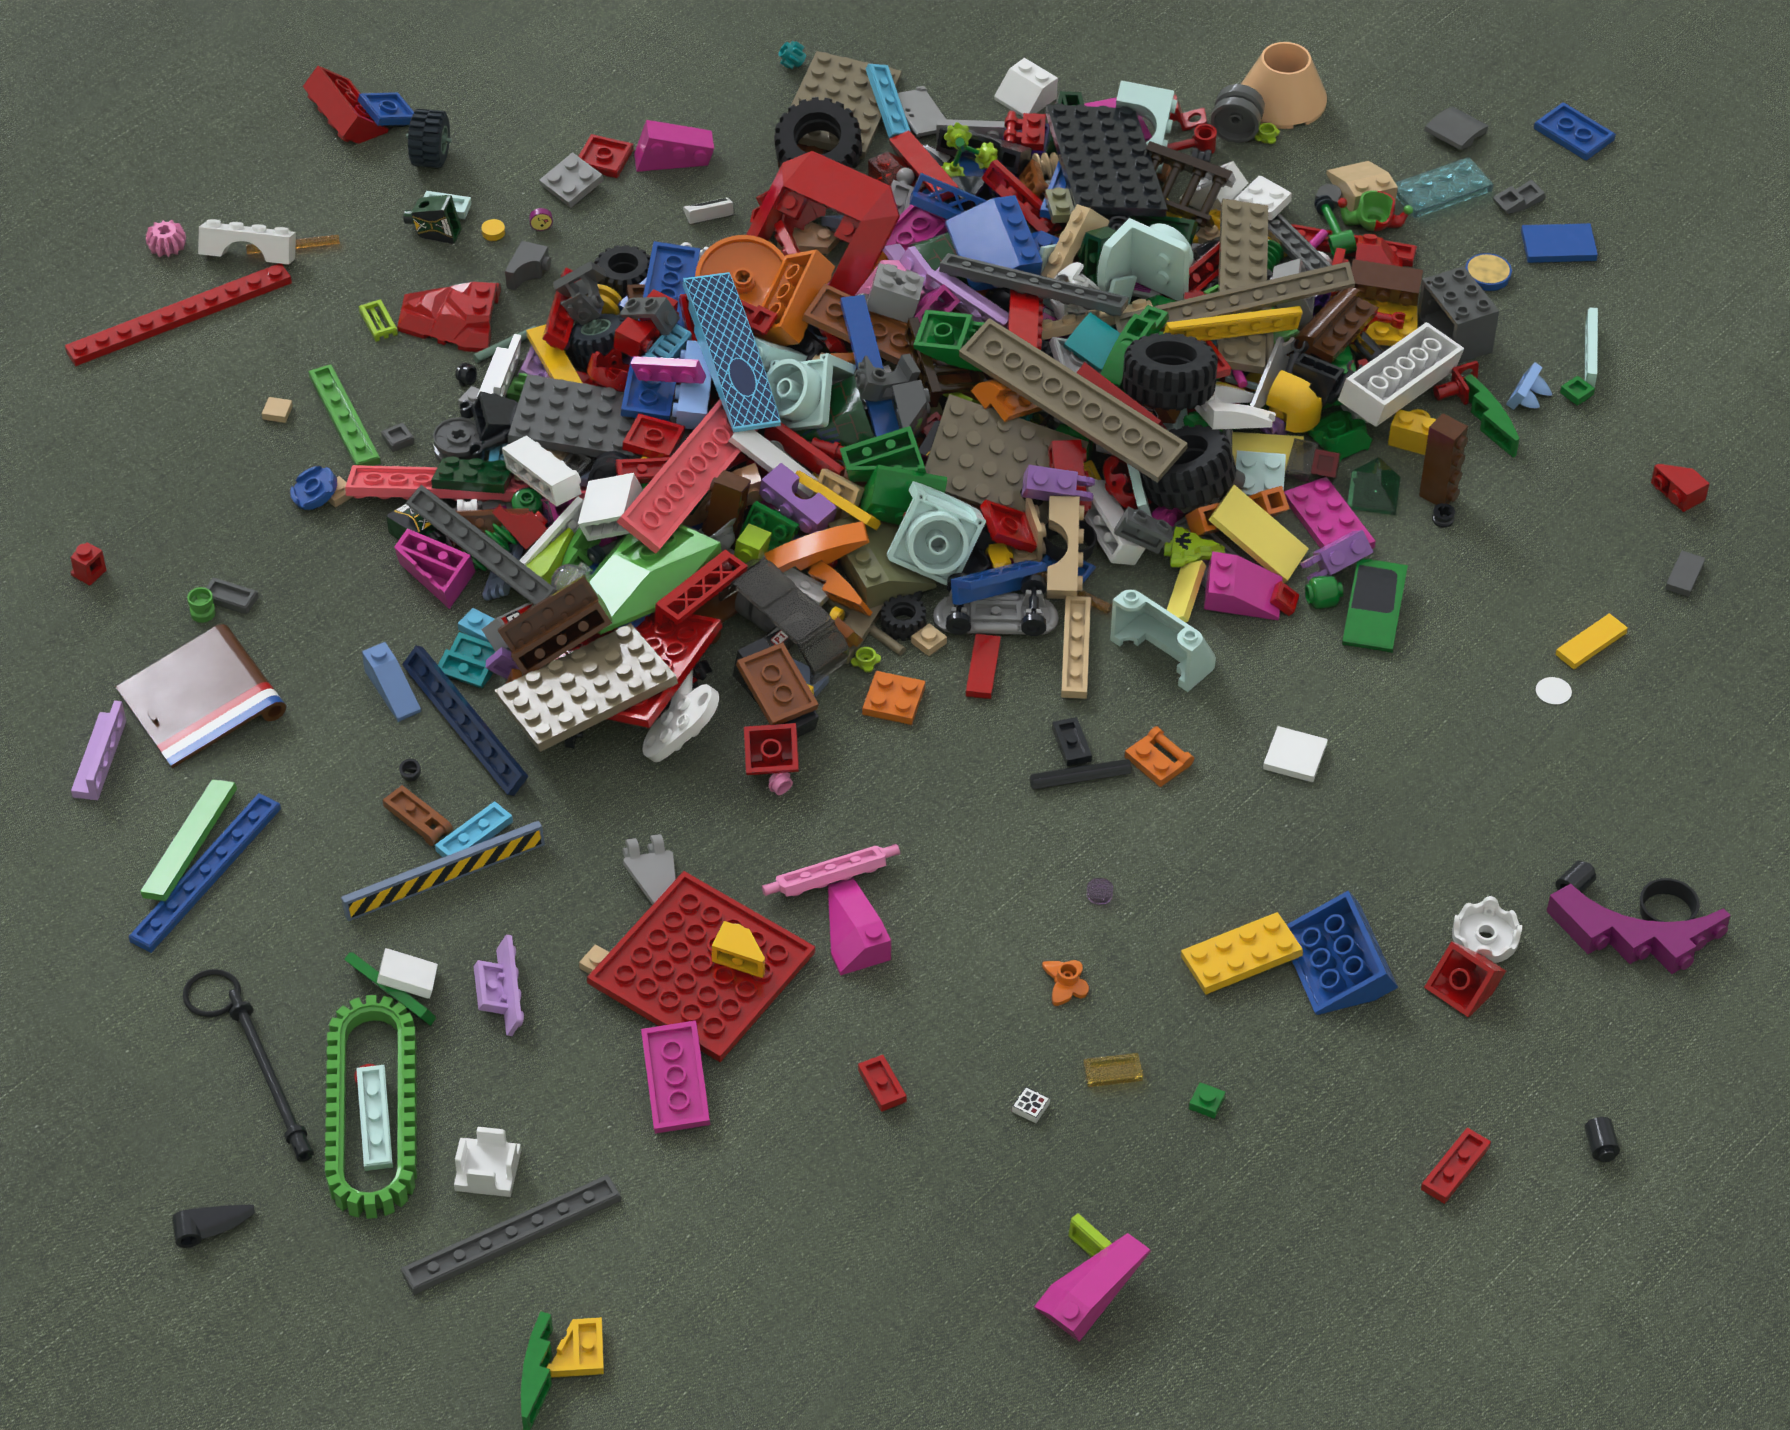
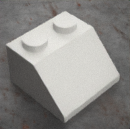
M1023 58L1009 68L994 95V100L1022 117L1023 113H1037L1057 99L1058 78Z
M1234 161L1220 166L1233 171L1236 181L1232 188L1228 186L1221 187L1211 210L1216 208L1221 211L1222 199L1234 200L1248 184ZM1206 178L1200 180L1189 203L1190 206L1201 210L1213 185L1212 180Z

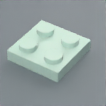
M1237 450L1236 469L1245 474V483L1241 491L1247 496H1251L1260 491L1282 486L1284 490L1286 454Z

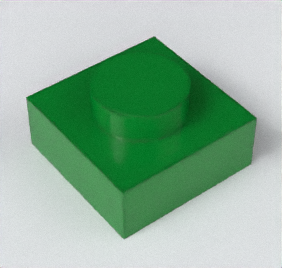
M1578 375L1562 385L1560 393L1577 406L1592 397L1595 392V388Z
M1200 1082L1189 1103V1110L1215 1119L1225 1099L1226 1092Z

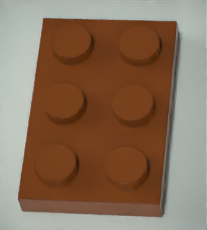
M783 642L737 660V668L770 725L782 724L818 709L819 704Z

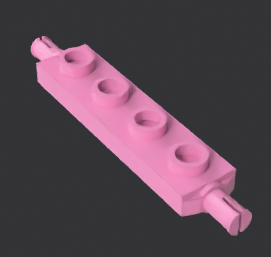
M897 844L885 848L878 846L869 847L776 876V882L762 885V891L765 896L777 892L784 893L786 897L798 896L804 891L813 888H823L829 883L849 880L853 876L865 872H874L878 868L886 866V858L900 855V850Z

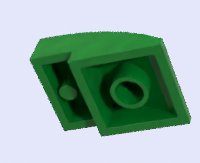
M925 310L913 345L914 349L944 363L983 372L959 357V351L985 322L973 321L972 314Z

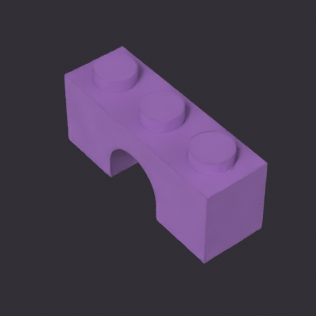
M780 463L761 480L759 494L766 502L779 509L783 516L800 524L799 528L803 532L812 534L826 529L828 523L833 522L835 519L837 506L819 492L810 499H800L795 496L794 493L797 492L800 477L783 463Z

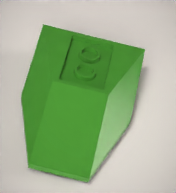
M680 524L661 549L654 553L631 533L625 534L588 579L597 594L599 593L612 617V624L598 633L603 634L655 612V604L722 552L721 543Z

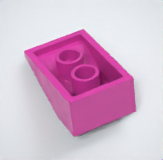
M1212 551L1207 571L1204 609L1279 620L1280 610L1271 604L1270 600L1275 584L1282 581L1283 577L1238 555Z

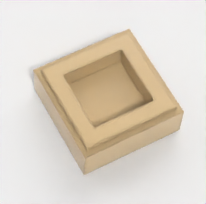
M269 397L262 412V419L286 423L293 407L292 400Z

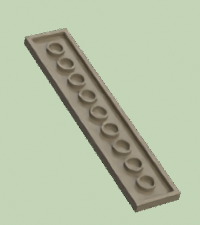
M1222 199L1218 292L1267 281V205ZM1262 308L1248 312L1262 311ZM1265 333L1217 339L1216 348L1233 370L1263 374L1266 358Z
M990 318L959 351V357L1157 483L1187 449V442Z

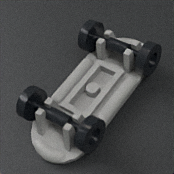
M954 573L947 578L949 596L937 604L933 614L934 623L939 629L956 635L973 633L1039 636L1053 631L1059 619L1054 605L1043 596L1046 592L1045 578L1036 574L1028 575L1022 579L1021 590L1024 594L1004 593L956 605L952 601L951 579L966 576L967 574Z

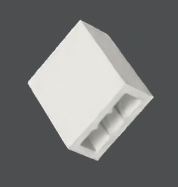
M634 473L588 481L578 525L588 541L629 534L617 521L643 491Z

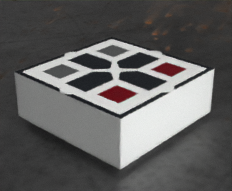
M1025 1087L1012 1105V1112L1037 1123L1049 1106L1050 1098Z

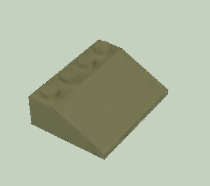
M849 516L829 522L828 529L861 521L854 516ZM880 521L879 528L875 530L865 524L870 543L838 559L855 590L869 608L882 605L885 601L889 602L891 597L896 599L897 595H902L903 597L908 594L914 595L915 592L921 590L923 592L936 588V582L933 579L889 561L887 552L900 525Z

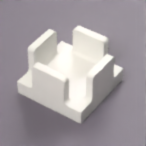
M486 1127L477 1128V1139L460 1138L455 1158L457 1171L454 1182L455 1191L511 1197L521 1154V1144L508 1143L505 1130Z

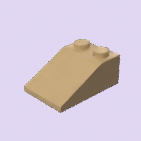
M1370 161L1326 170L1331 183L1341 189V198L1347 200L1346 207L1351 212L1357 210L1361 195L1366 191L1385 192L1390 194L1396 203L1398 189L1389 172Z

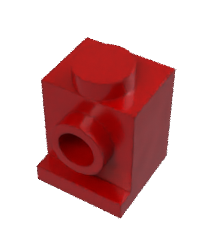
M88 542L79 545L70 557L73 570L70 572L71 576L89 586L107 571L103 551Z

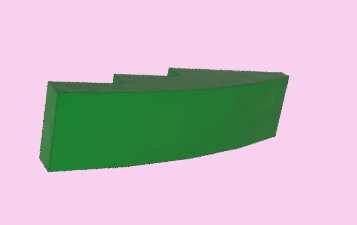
M1472 374L1464 377V381L1469 387L1468 401L1472 403L1471 413L1481 421L1480 431L1514 458L1517 456L1519 436L1509 416L1491 392Z
M540 1311L531 1333L523 1363L521 1381L523 1430H531L552 1386L551 1372L547 1368L552 1359L551 1342L548 1341L553 1331L551 1314Z

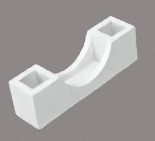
M215 219L207 220V222L199 226L198 254L221 257L228 252L233 242L246 241L260 249L266 262L290 264L295 260L296 232H291L288 228L276 227L274 229H266L265 225L259 224L247 227L243 226L241 222L221 224L220 220Z

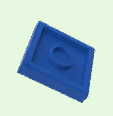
M398 92L359 94L358 102L378 126L410 125L414 111Z

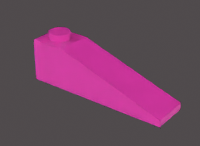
M854 878L828 884L831 957L840 976L890 961L891 939L882 920Z
M1127 1233L1054 1282L1034 1308L1080 1342L1151 1250Z

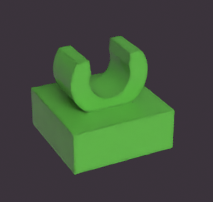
M519 372L518 377H514L507 391L508 399L519 402L527 374Z

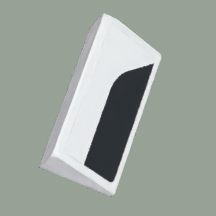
M729 198L683 207L689 224L734 215L733 202Z

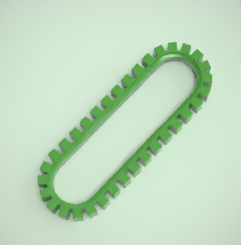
M366 995V1004H362L358 997L349 1001L350 1009L344 1005L336 1011L337 1018L332 1017L329 1024L330 1032H327L325 1174L332 1200L335 1199L338 1208L342 1211L348 1208L349 1215L358 1218L362 1211L365 1210L366 1218L372 1219L377 1218V1210L380 1208L385 1216L394 1213L393 1202L402 1208L408 1202L407 1194L412 1195L415 1189V1179H417V1038L413 1018L410 1013H407V1009L402 1003L398 1002L394 1005L393 998L383 996L381 1002L378 1003L377 995ZM374 1020L392 1025L398 1033L397 1172L390 1185L382 1190L360 1192L350 1187L345 1181L347 1040L355 1027L364 1022Z

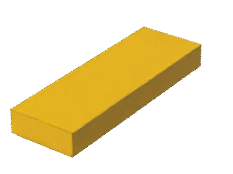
M1609 613L1556 650V656L1574 670L1627 634L1628 627Z

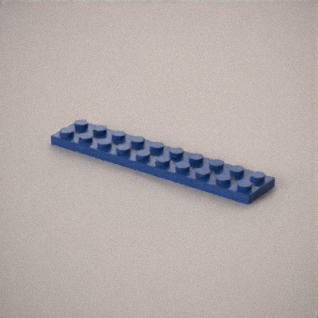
M654 241L643 298L647 297L655 289L677 300V312H679L680 319L676 324L685 328L679 296L680 294H686L683 288V278L695 277L700 248ZM630 364L621 407V416L637 418L638 414H643L669 421L676 382L638 380Z

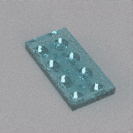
M1470 157L1396 182L1398 187L1396 198L1403 206L1410 205L1413 207L1411 215L1414 218L1493 190V183Z

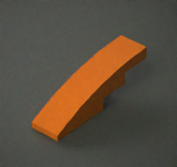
M861 521L806 535L764 553L767 567L781 574L794 566L801 571L820 560L829 564L870 542L865 524Z
M820 560L805 568L813 579L824 584L822 590L831 601L871 616L873 612L861 596L832 567Z

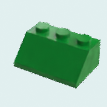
M877 465L864 487L861 509L882 522L900 525L903 520V514L907 512L913 499L909 492L912 481L945 493L947 477Z

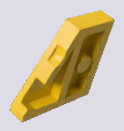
M602 1317L572 1319L566 1330V1337L561 1340L557 1347L556 1356L552 1363L547 1366L550 1369L551 1378L604 1374Z

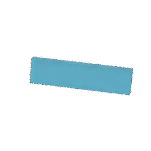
M868 64L865 69L889 139L908 130L910 131L888 65Z

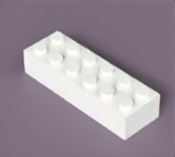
M1426 322L1346 378L1338 401L1377 427L1452 372V368L1457 367L1464 348Z

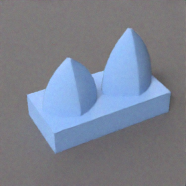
M1536 362L1532 364L1520 379L1506 403L1507 406L1514 410L1520 404L1524 407L1535 409L1539 408L1540 405L1534 393L1552 396L1548 384L1539 376L1543 367Z

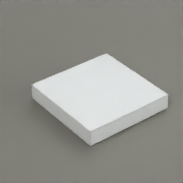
M1278 726L1265 758L1263 769L1314 782L1328 739Z
M385 948L377 983L430 999L438 964Z

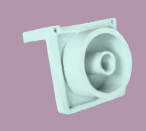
M1129 218L1103 245L1098 264V287L1102 291L1109 292L1112 279L1134 275L1137 277V283L1177 301L1184 300L1185 292L1189 291V268L1193 263L1192 248L1187 239L1178 230L1169 225L1157 223L1149 227Z
M829 353L820 354V359L799 362L794 359H784L781 361H770V369L766 375L781 422L793 431L826 427L829 423L832 382L854 376L856 365Z
M912 481L909 492L913 499L890 545L887 557L891 562L947 585V578L950 575L962 573L986 520L980 510L934 488Z

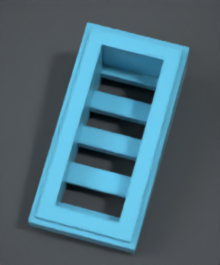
M676 324L669 335H661L643 357H656L655 355L657 354L662 358L677 359L681 355V349L686 350L687 340H692V333Z

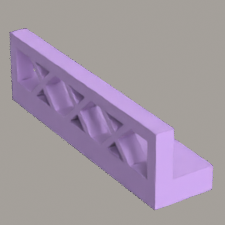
M939 268L936 271L930 269L927 272L926 289L931 291L944 284L960 300L955 306L957 310L963 314H972L973 320L976 322H986L990 318L1008 329V312L956 277L939 272Z
M114 700L110 713H99L71 789L73 798L99 799L126 724L122 701Z

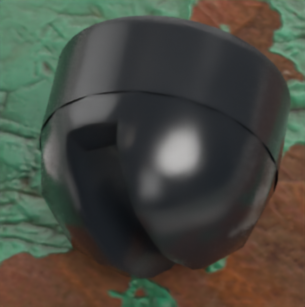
M406 759L400 764L399 771L403 779L412 782L419 778L421 767L417 760Z

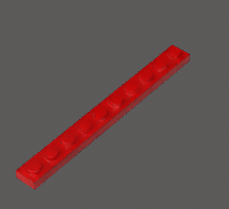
M282 264L273 265L65 345L66 353L75 366L81 365L292 283L291 276Z

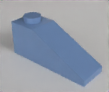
M386 642L362 651L365 673L396 720L399 722L420 713L421 708Z

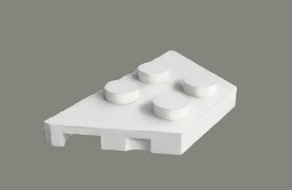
M1258 176L1234 200L1267 205L1268 220H1273L1291 202L1292 193L1263 176Z

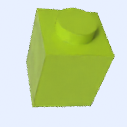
M749 523L736 541L734 556L745 564L756 568L765 556L764 553L768 552L771 532Z

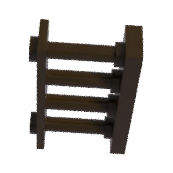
M1149 141L1146 151L1150 153L1155 172L1159 164L1162 165V163L1168 164L1172 168L1162 187V193L1168 209L1167 212L1186 219L1196 220L1201 228H1205V226L1213 228L1215 224L1209 212L1221 187H1233L1236 181L1233 171ZM1184 170L1190 172L1192 178L1178 204L1167 200L1179 173ZM1206 178L1212 180L1213 185L1199 212L1189 208L1188 205L1200 180Z
M918 317L908 318L905 337L911 356L921 371L918 378L922 381L923 388H928L930 407H937L939 399L943 394L972 392L971 390L974 386L988 381V378H985L984 373L980 371L964 369L953 365L936 366L935 363H932L930 356L914 349L913 345L920 322ZM969 373L972 382L942 384L938 381L937 375Z

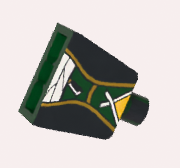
M452 195L421 197L417 200L413 210H405L403 215L404 223L415 224L418 236L424 239L455 244L462 230Z
M406 504L386 515L388 532L397 539H400L408 528L443 544L445 543L444 534Z

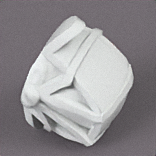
M1079 262L1068 265L1054 278L1061 281L1069 279L1067 281L1069 283L1100 290L1093 281L1080 273L1084 266ZM1050 299L1054 314L1058 320L1068 315V313L1085 314L1088 311L1082 306L1066 305L1060 301Z

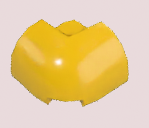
M1281 370L1275 378L1267 397L1266 405L1269 406V411L1275 412L1276 417L1286 422V431L1300 433L1312 430L1320 422L1322 398L1317 397L1309 388V382Z

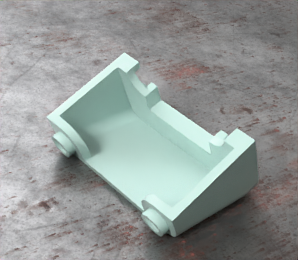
M1125 590L1113 599L1110 641L1120 647L1123 641H1134V644L1138 646L1145 639L1180 662L1177 665L1176 671L1181 675L1178 679V686L1187 692L1213 671L1216 661L1215 654L1198 630L1136 590Z

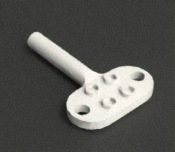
M693 669L671 698L669 709L662 713L645 737L642 748L643 755L653 762H660L674 751L681 749L686 741L699 734L716 711L719 702L718 691L707 684L700 685L692 691Z

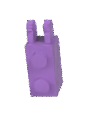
M1028 465L1023 476L1021 497L1049 501L1050 496H1078L1080 501L1088 502L1093 500V493L1076 490L1077 485L1092 487L1095 485V480L1092 477L1080 476L1076 471Z
M1363 530L1352 531L1312 553V557L1304 560L1300 565L1303 569L1317 562L1320 570L1311 573L1307 577L1309 581L1313 577L1332 575L1372 554L1373 550Z

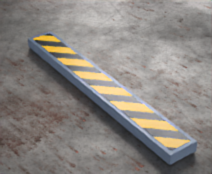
M539 821L533 822L342 896L344 914L347 920L351 921L544 846L542 825Z

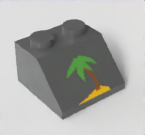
M921 380L892 386L893 407L899 429L911 426L915 440L927 424V414L931 413L928 388H923Z

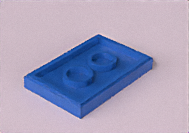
M1564 102L1534 123L1535 130L1585 161L1613 142L1616 135Z
M1590 223L1522 225L1521 227L1528 263L1597 261L1598 254Z

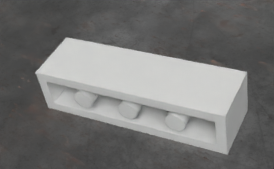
M528 436L502 447L506 468L555 506L582 494L580 489L581 478L578 472L569 468L564 461L557 459L550 451L545 450L538 442L533 441Z
M1094 479L1095 485L1086 487V491L1093 493L1094 496L1091 501V509L1087 512L1084 519L1095 530L1097 540L1111 563L1135 565L1146 548L1114 534V528L1123 516L1124 510L1114 496L1106 491V481Z

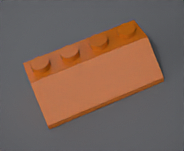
M817 249L785 255L762 303V307L777 313L778 318L766 335L753 333L754 336L781 346L795 345L802 341L809 324L803 321V315L824 284L830 282L835 268Z

